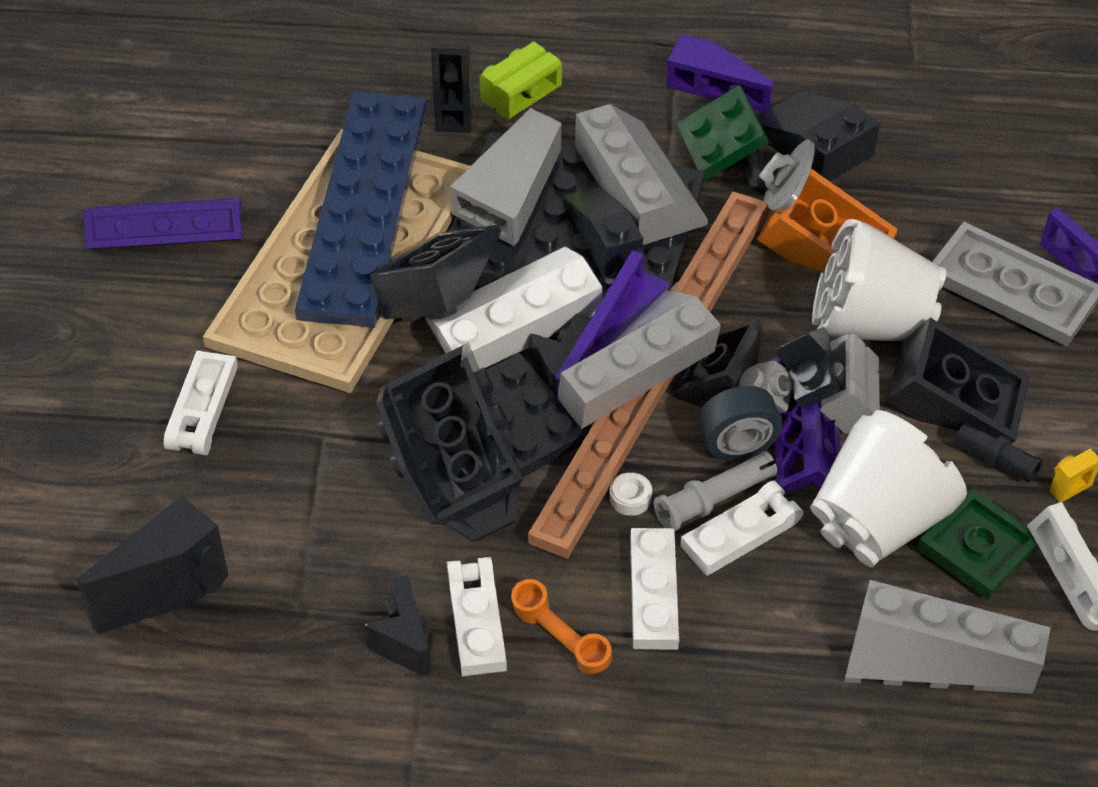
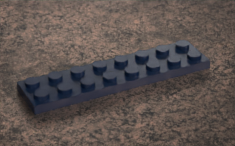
M353 92L296 303V320L376 328L380 303L370 274L390 263L425 117L426 98Z

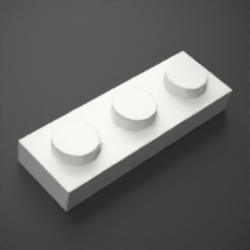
M631 528L633 649H678L679 626L674 529Z

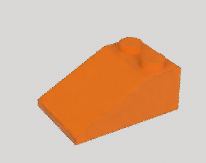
M810 169L798 199L789 209L783 212L776 213L771 210L757 240L787 261L825 272L831 255L837 252V250L831 249V244L846 220L854 219L865 222L894 239L898 229L813 169Z

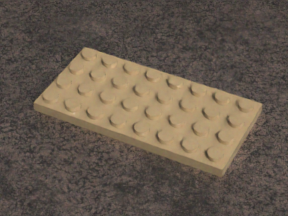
M341 129L203 335V341L206 348L351 393L394 319H385L381 306L376 328L296 320L295 314L296 303L343 129ZM416 151L391 261L435 234L447 231L455 215L451 214L450 186L471 167L470 165Z

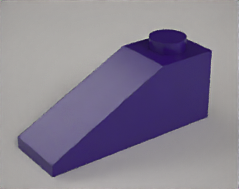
M685 34L680 35L668 59L667 88L715 100L740 85L754 110L764 112L771 107L773 81L716 42Z

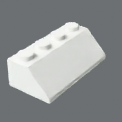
M563 247L473 291L470 298L456 307L457 312L453 315L434 319L433 314L425 315V319L445 354L469 342L479 369H487L529 348L530 334L549 338L559 333L563 327L568 328L575 314L587 318L593 316L603 300L602 286L583 256L567 247Z

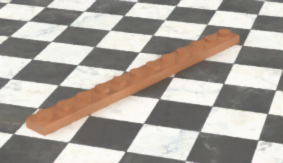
M732 192L673 291L696 296L708 311L711 312L766 217L768 203ZM673 376L595 421L529 531L528 542L530 545L566 559L569 558Z

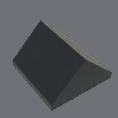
M756 318L720 330L715 351L681 371L670 391L674 398L702 408L712 397L725 390L738 387L742 374L758 362L763 322Z

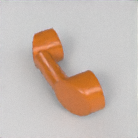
M526 579L515 585L511 593L514 611L518 617L529 624H540L576 656L578 669L582 673L596 674L602 672L610 665L612 650L609 641L599 634H588L581 637L549 609L547 591L541 582L534 579Z

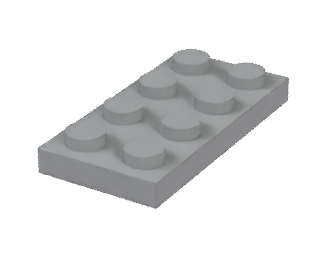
M966 222L962 223L933 260L934 264L946 269L943 287L1065 346L1070 344L1098 304L1097 283Z

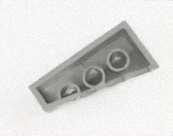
M666 290L609 346L561 372L558 400L582 429L713 353L721 325L696 296Z
M870 580L844 682L861 683V679L883 680V685L902 686L903 681L929 683L930 688L948 689L949 684L971 685L973 690L1033 694L1044 666L1051 627Z

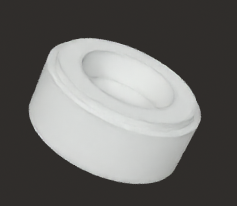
M638 473L620 474L611 482L609 492L610 504L621 514L629 516L639 515L645 512L651 504L652 485L646 477Z

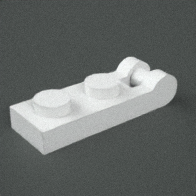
M196 351L165 431V449L179 451L182 447L192 449L194 454L208 455L212 444V435L238 368L236 356ZM186 426L197 427L195 433L186 432Z
M770 481L757 494L683 535L680 547L700 570L708 576L794 526L802 518L803 510L796 502H789L784 497L785 491L776 481ZM772 508L776 514L768 517L764 511Z
M1060 502L1048 506L1027 526L1080 621L1089 630L1096 631L1098 630V562L1089 551L1077 529L1076 523L1069 516L1063 503Z
M491 557L478 558V563L462 565L460 560L447 562L461 675L469 676L507 671ZM480 580L481 587L464 589L463 582Z

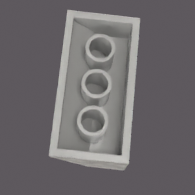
M611 104L576 114L575 148L600 188L629 211L644 238L643 245L707 225V217L641 120Z

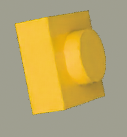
M1090 448L1075 457L1069 455L1057 464L1054 469L1055 476L1049 492L1059 502H1063L1093 485L1098 472V456Z

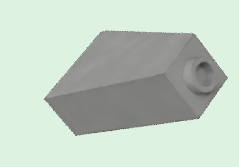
M530 108L450 186L451 214L476 227L499 225L501 229L499 239L514 246L519 241L560 154L561 123Z

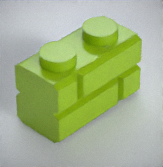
M532 42L523 49L514 50L507 59L495 66L490 65L480 75V98L482 102L492 109L495 108L497 113L509 120L562 85V63L559 58L550 52L546 53L543 47L536 42Z

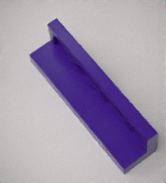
M242 197L88 207L83 210L86 248L242 239Z
M1059 208L1050 211L1040 245L1069 271L1098 284V242Z
M632 250L555 377L557 396L561 372L609 346L666 290H669L668 281L644 271L643 254Z
M778 357L771 359V361L775 360L784 368H787ZM792 389V393H791L790 400H791V398H792L793 395H794L793 389ZM820 401L804 409L796 403L791 412L779 413L783 429L779 438L775 441L776 482L785 491L784 495L811 483L821 489L841 450L839 428L834 424V420H830L820 411ZM799 423L802 425V431L793 445L789 444V436ZM800 456L803 457L804 470L790 476V470Z

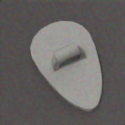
M809 139L803 141L790 155L783 156L776 152L759 174L767 187L764 202H767L768 208L776 213L789 209L798 199L806 183L815 149V144ZM776 168H779V170L777 171V173H776L775 176H774V175H773V171H774Z

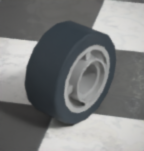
M738 386L719 393L702 407L698 416L699 429L708 452L715 458L726 461L751 457L763 452L779 438L783 429L782 419L773 396L766 389L757 386Z

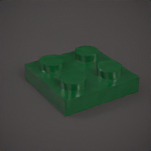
M740 85L677 122L697 169L705 171V180L769 143L758 117Z
M971 489L967 493L965 500L952 514L935 524L920 538L917 549L989 600L1040 547L1027 526L974 489Z

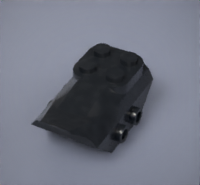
M468 342L381 386L376 404L382 419L377 421V425L384 440L392 445L394 454L390 455V461L396 474L401 479L405 478L430 524L448 526L460 532L471 541H479L516 522L517 496L523 476L503 427L509 425L507 417L498 402L493 403L489 394L495 391L493 382L485 368L479 369Z

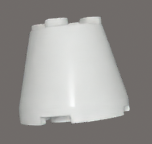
M854 219L846 220L831 244V249L837 250V252L831 255L825 274H820L813 304L812 324L819 326L817 329L825 327L828 331L829 339H837L848 333H855L861 340L902 341L930 317L938 321L941 313V303L936 302L938 291L941 290L945 282L946 269L937 266L865 222Z
M876 410L872 416L863 415L852 427L810 508L823 523L824 527L820 532L830 544L837 548L844 544L854 552L855 556L868 567H874L878 561L937 524L958 508L967 495L966 485L960 472L952 461H946L945 464L940 461L938 455L929 446L924 444L928 436L915 426L894 414Z

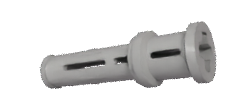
M763 451L757 456L704 482L691 480L684 485L683 490L669 497L666 495L656 497L654 499V509L658 520L664 528H673L675 532L680 529L681 523L695 516L703 518L709 515L713 510L714 504L776 476V464L760 469V466L774 459L769 453Z

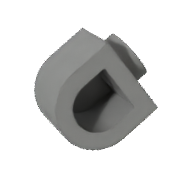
M773 360L756 364L742 374L739 386H757L766 389L773 396L779 413L787 412L793 389L789 370Z

